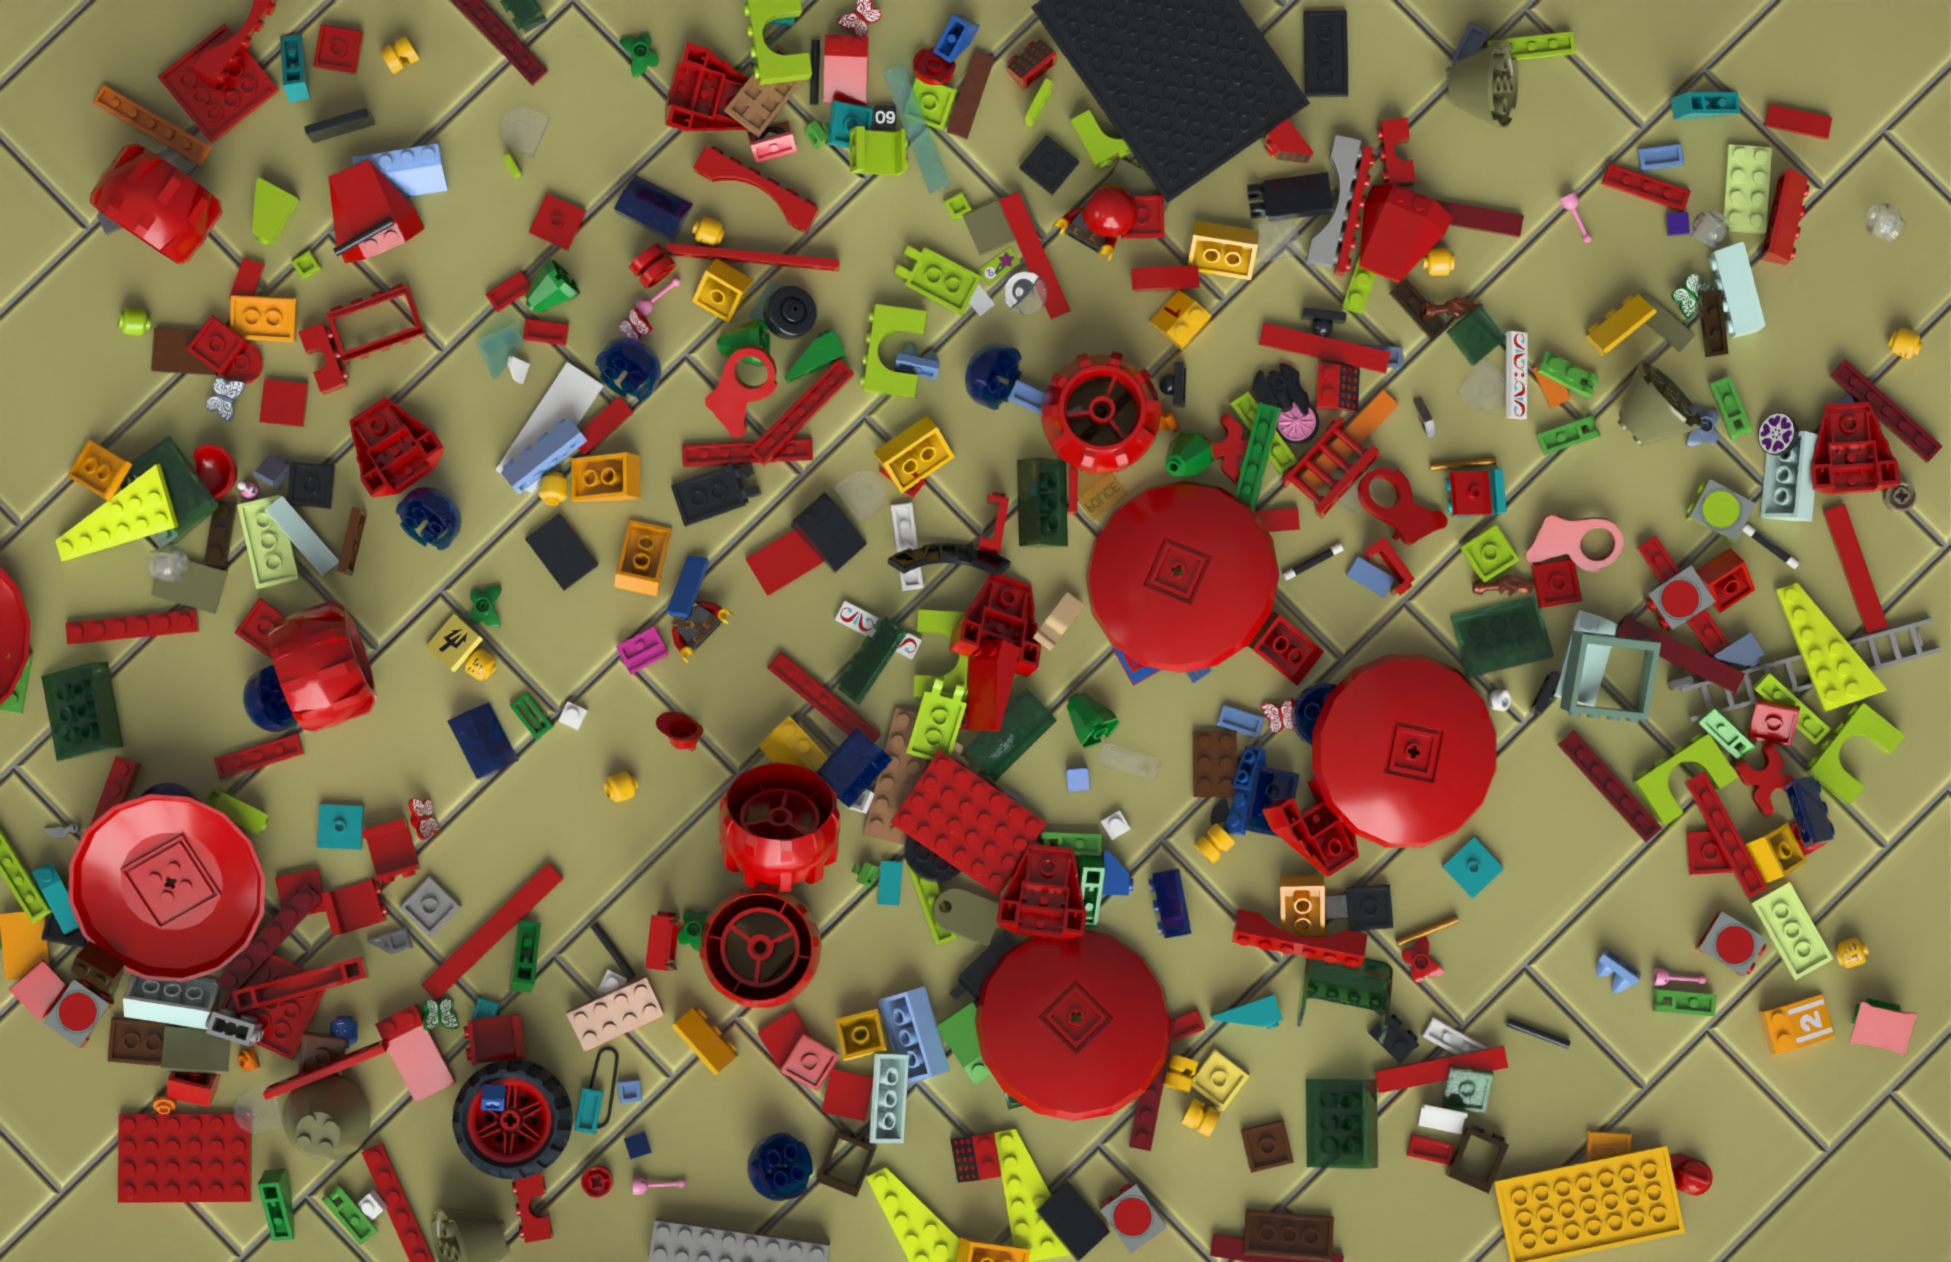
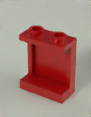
M992 492V495H987V504L999 506L993 540L980 538L979 551L986 552L988 550L1000 554L1009 498H1005L1004 493Z
M1385 537L1362 553L1367 560L1377 553L1383 559L1400 583L1398 587L1391 591L1392 595L1398 593L1401 596L1413 587L1411 582L1415 578Z

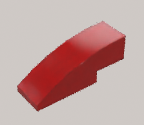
M1198 266L1131 268L1132 290L1134 292H1162L1200 288Z

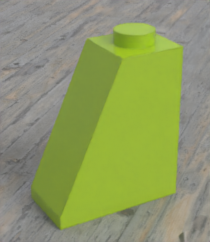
M259 177L256 180L252 233L257 236L256 241L265 246L270 243L275 246L300 201L295 196Z
M216 786L213 787L205 802L206 805L225 813L233 823L256 834L263 831L269 821L267 819L269 815L264 811Z

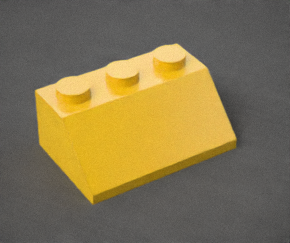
M1195 220L1188 266H1198L1199 272L1251 280L1258 246L1259 230Z
M1632 294L1621 302L1624 305L1618 311L1615 308L1604 316L1607 319L1601 325L1596 322L1588 329L1590 334L1586 338L1602 357L1657 313L1639 294L1635 297Z
M927 415L873 452L901 494L917 484L920 479H924L955 457L939 429ZM916 472L918 477L915 478L911 474Z
M790 716L778 725L758 746L773 763L780 762L804 766L813 770L820 777L835 765Z
M693 1007L672 1025V1028L716 1076L738 1057L735 1053L737 1049L730 1041L726 1043L720 1037L723 1033L715 1024L712 1027L706 1021L708 1016L701 1008L696 1010Z

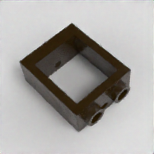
M1472 1125L1471 1128L1465 1126L1446 1176L1489 1194L1509 1144L1504 1143L1505 1138L1494 1133L1492 1137L1483 1134L1485 1129ZM1471 1135L1500 1147L1486 1182L1457 1171Z
M842 1128L841 1132L836 1130L816 1181L857 1198L877 1147L873 1145L874 1143H869L870 1139L862 1137L859 1140L853 1137V1132ZM839 1138L869 1150L856 1186L825 1174Z

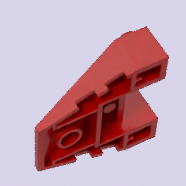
M989 574L952 630L949 650L969 657L979 648L981 639H1003L1021 648L1015 673L1024 677L1031 675L1039 667L1041 644L1033 638L1038 631V624L1035 623L1033 612L1035 611L1031 585L1002 574L998 576Z
M1313 777L1307 783L1316 802L1299 811L1294 798L1291 797L1277 800L1262 809L1273 832L1325 876L1329 877L1359 858L1355 834L1351 833L1327 808L1316 779Z

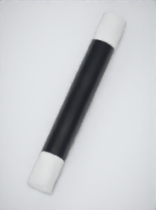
M1749 524L1744 526L1743 532L1793 569H1796L1800 563Z
M1338 543L1282 573L1287 581L1344 549Z

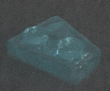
M512 323L475 341L493 379H496L508 364V357H513L524 341L515 323Z

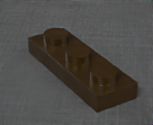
M1407 278L1389 293L1432 342L1449 327L1438 313H1435L1434 317L1430 318L1423 316L1422 305L1427 301Z
M1721 289L1698 292L1705 357L1729 354Z
M214 500L204 564L227 568L237 503Z

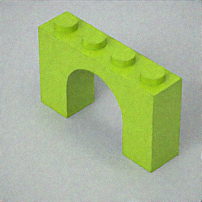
M746 0V3H743L744 16H748L749 24H746L747 36L752 39V45L749 46L750 56L755 58L756 66H753L754 79H758L759 85L811 78L812 69L809 53L776 54L767 47L763 39V29L771 21L800 17L802 12L800 0Z
M1090 110L1071 119L1070 125L1095 169L1099 166L1103 169L1112 164V159L1118 156L1119 158H1124L1131 153L1123 139L1110 138L1101 131Z
M875 304V310H870L869 322L873 323L872 331H867L866 343L870 344L869 352H864L863 365H867L866 373H861L860 386H864V392L915 399L918 375L894 372L887 369L881 363L878 351L882 341L893 333L901 332L924 336L927 311Z
M918 609L917 633L943 634L951 638L952 630L964 612ZM959 654V661L956 667L948 674L938 676L944 678L941 689L943 692L953 694L956 682L965 684V690L961 699L965 701L966 696H968L967 656ZM915 675L914 698H923L925 690L932 691L935 676Z
M1865 703L1858 704V706L1854 704L1847 713L1849 715L1845 722L1841 721L1835 727V735L1831 740L1827 738L1820 747L1822 751L1818 756L1814 755L1807 763L1809 768L1805 771L1846 805L1852 804L1865 786L1849 775L1840 763L1839 752L1844 741L1853 735L1863 736L1888 754L1892 753L1905 737L1903 733Z
M1702 733L1697 734L1690 739L1691 744L1686 747L1682 744L1672 751L1673 756L1668 759L1665 756L1654 763L1656 767L1650 771L1646 768L1636 775L1638 779L1633 781L1634 785L1662 826L1667 825L1684 813L1668 787L1670 772L1677 764L1691 762L1698 765L1705 771L1716 790L1723 788L1738 778L1709 733L1705 735Z

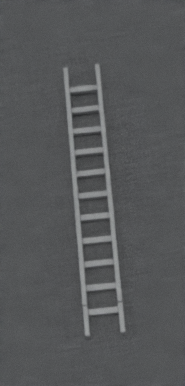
M1932 618L1847 641L1852 648L1853 644L1867 641L1874 666L1869 667L1871 671L1942 651L1941 647L1922 652L1921 646L1924 645L1920 632L1917 633L1915 627L1932 623ZM1909 629L1916 654L1902 658L1894 633ZM1888 635L1895 660L1881 664L1874 638ZM1801 655L1741 671L1745 673L1743 681L1749 701L1734 704L1731 692L1723 688L1728 707L1718 710L1723 713L1755 704L1756 698L1748 674L1763 670L1764 674L1766 672L1771 674L1769 668L1781 664L1785 665L1791 689H1789L1791 693L1813 688L1812 683L1800 687L1797 686L1791 662L1802 659ZM1704 681L1680 688L1681 692L1700 687L1707 711L1712 707L1707 685L1713 683ZM1703 714L1689 717V722L1698 720Z

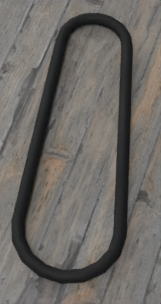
M605 1047L599 1051L589 1088L593 1087L601 1054L604 1051H612L615 1054V1066L606 1121L599 1125L597 1129L605 1127L611 1117L619 1061L617 1051L611 1047Z

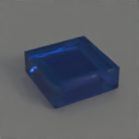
M645 1131L624 1138L630 1159L652 1153Z

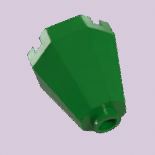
M549 259L542 265L526 293V304L533 312L536 310L543 312L575 299L581 294L577 283L573 279H569L567 276L569 273L555 260Z
M752 320L725 331L717 339V350L720 351L721 355L729 358L739 348L754 345L763 348L770 354V335H765L764 331L768 330V327L763 320ZM751 356L743 357L739 360L757 367L765 366L761 360Z
M1183 430L1169 444L1165 466L1172 476L1200 475L1214 461L1213 444L1209 440L1206 441L1200 431Z
M1076 693L1068 699L1069 703L1066 706L1076 736L1084 749L1098 745L1102 742L1100 737L1103 735L1106 738L1109 737L1120 724L1118 718L1111 710L1085 693Z

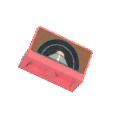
M789 121L768 126L759 138L751 131L747 132L755 163L797 152Z

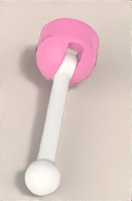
M240 481L237 487L245 498L252 500L259 495V487L254 482L245 483Z

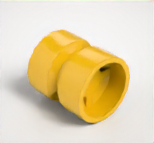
M406 35L395 40V45L388 44L379 50L393 74L404 69V64L411 65L419 60Z
M1217 823L1207 831V837L1202 836L1194 843V846L1212 864L1222 856L1221 851H1228L1235 844L1233 839Z
M1171 1054L1168 1065L1170 1071L1166 1072L1163 1085L1190 1093L1193 1083L1191 1076L1195 1075L1198 1062Z
M1193 1098L1184 1113L1181 1123L1190 1128L1197 1127L1199 1133L1209 1137L1221 1112L1211 1106L1206 1108L1205 1103Z

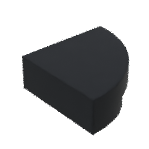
M1226 798L1220 800L1213 807L1210 817L1211 825L1226 821L1230 810Z

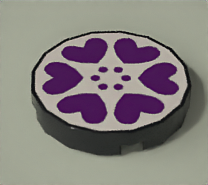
M1785 413L1769 415L1762 422L1758 432V441L1762 450L1773 456H1782L1787 451H1791L1797 443L1799 428L1796 426L1795 419Z

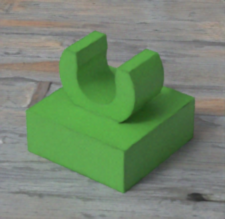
M815 120L807 126L804 133L816 150L822 147L828 139L829 124L825 122L820 126Z
M865 861L863 867L854 864L851 872L859 875L856 882L871 888L880 868Z

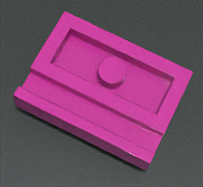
M655 626L616 646L630 675L669 655Z

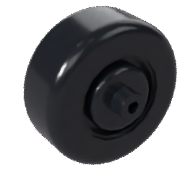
M784 286L768 297L764 304L763 317L766 326L774 335L782 339L794 340L802 337L812 329L817 318V308L808 292L796 286Z

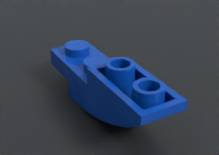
M1245 746L1232 787L1237 790L1223 828L1227 833L1245 836L1250 818H1257L1265 783L1266 758L1265 749Z

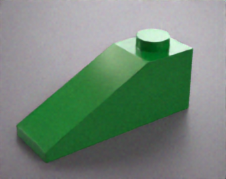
M825 330L817 335L818 338L811 343L786 374L785 380L787 384L832 364L838 359L846 357L835 330L832 332Z
M1079 856L1077 871L1087 913L1085 927H1097L1105 866L1101 856Z
M519 920L509 983V990L531 993L535 985L541 923L525 920Z
M286 1169L265 1170L257 1185L272 1241L292 1240L295 1236L291 1186Z

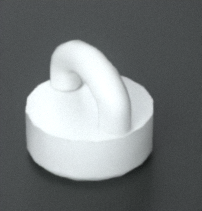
M1495 689L1489 696V707L1493 710L1506 711L1511 704V695L1508 690Z

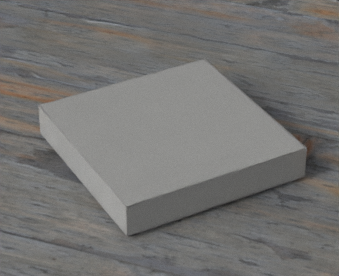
M429 876L399 908L431 938L462 906Z

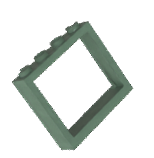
M1573 631L1560 708L1568 711V715L1580 717L1581 713L1587 714V717L1600 719V716L1603 715L1607 716V719L1619 721L1620 717L1635 723H1639V719L1648 720L1661 643L1645 638ZM1587 644L1645 650L1635 711L1577 705Z

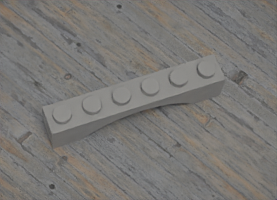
M1335 135L1329 160L1334 168L1337 179V205L1329 223L1311 240L1306 264L1331 269L1333 264L1338 262L1340 252L1336 251L1337 244L1342 243L1345 231L1341 230L1342 222H1347L1349 215L1346 205L1347 201H1352L1354 189L1350 187L1352 180L1356 181L1359 168H1355L1357 160H1361L1363 147H1360L1361 140Z

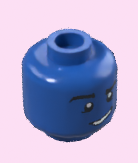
M336 1016V1019L330 1023V1035L347 1038L346 1049H349L350 1045L358 1041V1022L353 1020L352 1016Z

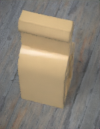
M1067 592L1033 638L1051 651L1080 613L1084 604Z

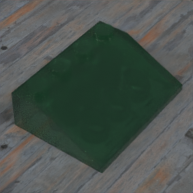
M168 436L132 461L131 468L120 484L123 490L154 465H161L179 526L154 534L163 548L178 544L220 507L171 436Z
M1535 595L1450 616L1466 679L1554 657L1549 635Z
M91 662L41 676L57 761L124 747L108 662Z
M1306 1079L1307 1167L1378 1168L1377 1079Z

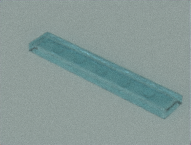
M904 64L884 71L883 74L929 194L949 187V181Z

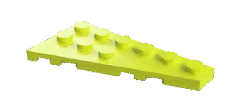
M154 465L117 493L110 502L104 503L58 538L56 544L61 561H67L179 527L161 465Z
M1798 583L1775 591L1824 712L1887 690Z
M1016 1128L994 1132L1013 1246L1030 1249L1028 1262L1071 1255L1035 1212L1051 1194Z
M887 1167L866 1177L909 1262H956L960 1239Z

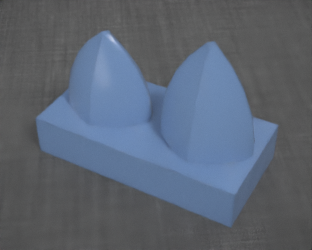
M911 342L897 354L895 371L937 380L940 362L933 350L924 354L922 358L918 357L916 346Z
M1606 947L1600 953L1596 965V973L1598 977L1608 976L1613 972L1616 973L1612 982L1613 993L1624 991L1631 985L1635 986L1641 976L1640 971Z

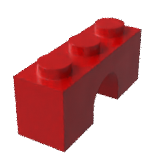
M1407 117L1382 120L1379 127L1376 128L1377 139L1382 142L1379 156L1380 161H1384L1385 169L1382 170L1383 182L1396 184L1401 187L1414 185L1416 180L1413 160H1400L1394 152L1395 146L1408 143L1410 140Z
M320 323L299 331L304 350L308 355L322 352L326 356L324 367L313 372L320 392L326 395L347 387L346 380L349 379L346 368H341L339 362L341 357L338 348H334L331 341L334 339L331 328Z
M544 1172L527 1178L515 1179L512 1182L514 1195H518L519 1203H516L515 1206L517 1216H521L522 1225H519L520 1238H524L525 1243L553 1238L550 1215L538 1216L531 1209L533 1198L547 1193Z

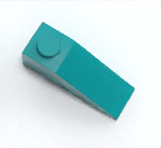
M302 34L280 37L283 86L288 101L294 102L310 99L309 78Z
M1686 92L1671 98L1674 120L1699 119L1741 113L1738 92Z
M50 862L32 871L64 935L79 928L69 903V893L53 863Z
M1274 994L1211 1015L1212 1020L1259 1027L1266 1026L1267 1029L1279 1026L1278 1021L1283 1020Z

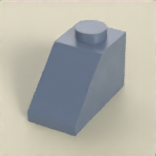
M278 454L276 457L269 455L255 470L253 476L280 490L290 473L291 466L287 465L289 460Z
M1750 632L1710 657L1722 663L1739 667L1749 665L1752 668L1761 662L1760 657L1765 655V653Z

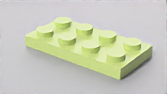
M1734 144L1727 146L1722 231L1766 233L1772 148Z
M281 495L237 505L257 590L300 580L291 540L264 511Z
M1790 882L1750 903L1793 980H1797L1833 960L1832 955Z

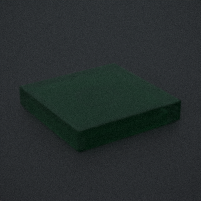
M1479 304L1446 332L1472 366L1476 365L1506 339L1498 326Z
M1449 1065L1441 1103L1442 1108L1486 1113L1494 1075L1493 1071Z

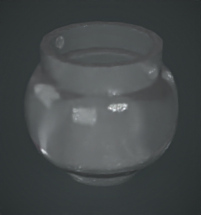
M1889 203L1875 204L1865 215V227L1868 233L1874 238L1883 239L1886 242L1895 239L1904 228L1906 222L1901 217L1899 210Z
M1713 209L1710 212L1703 211L1694 219L1693 231L1690 232V235L1714 249L1717 247V243L1723 242L1729 233V225L1725 222L1727 217Z
M163 545L157 550L150 551L148 555V570L154 579L159 578L167 582L176 581L182 577L184 571L188 568L186 554L173 545Z

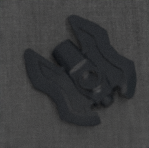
M1280 363L1279 369L1282 372L1272 370L1266 378L1262 370L1257 372L1253 380L1252 390L1258 395L1261 403L1275 407L1278 406L1281 408V413H1285L1294 408L1293 401L1302 415L1307 416L1309 397L1308 393L1300 385L1299 372L1290 365Z

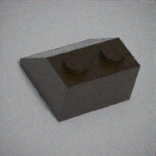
M88 942L76 955L70 971L105 992L114 995L127 963Z

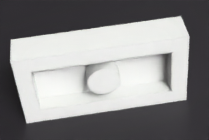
M1421 1104L1417 1125L1462 1134L1464 1119L1467 1118L1468 1113Z

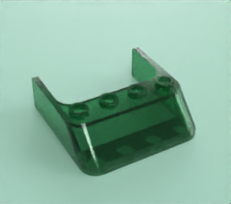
M1306 958L1300 986L1296 1026L1301 1027L1306 1009V1000L1314 998L1375 1011L1381 1019L1379 1043H1384L1389 1026L1393 978L1392 967L1386 962L1364 958L1361 967H1349L1345 964L1328 963L1320 959Z

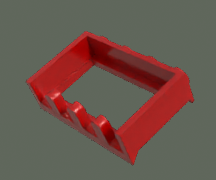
M395 285L391 287V291L385 293L383 291L371 294V298L363 300V298L355 299L350 302L351 305L333 307L329 313L325 314L343 364L349 365L350 360L359 357L361 359L367 358L370 353L378 350L381 352L390 349V346L398 343L402 345L410 342V339L418 336L427 337L411 288L408 285ZM403 295L406 296L416 325L415 327L345 351L335 319Z
M657 911V915H651L645 962L646 969L676 971L672 964L675 962L679 931L677 920H680V918L675 917L676 913Z

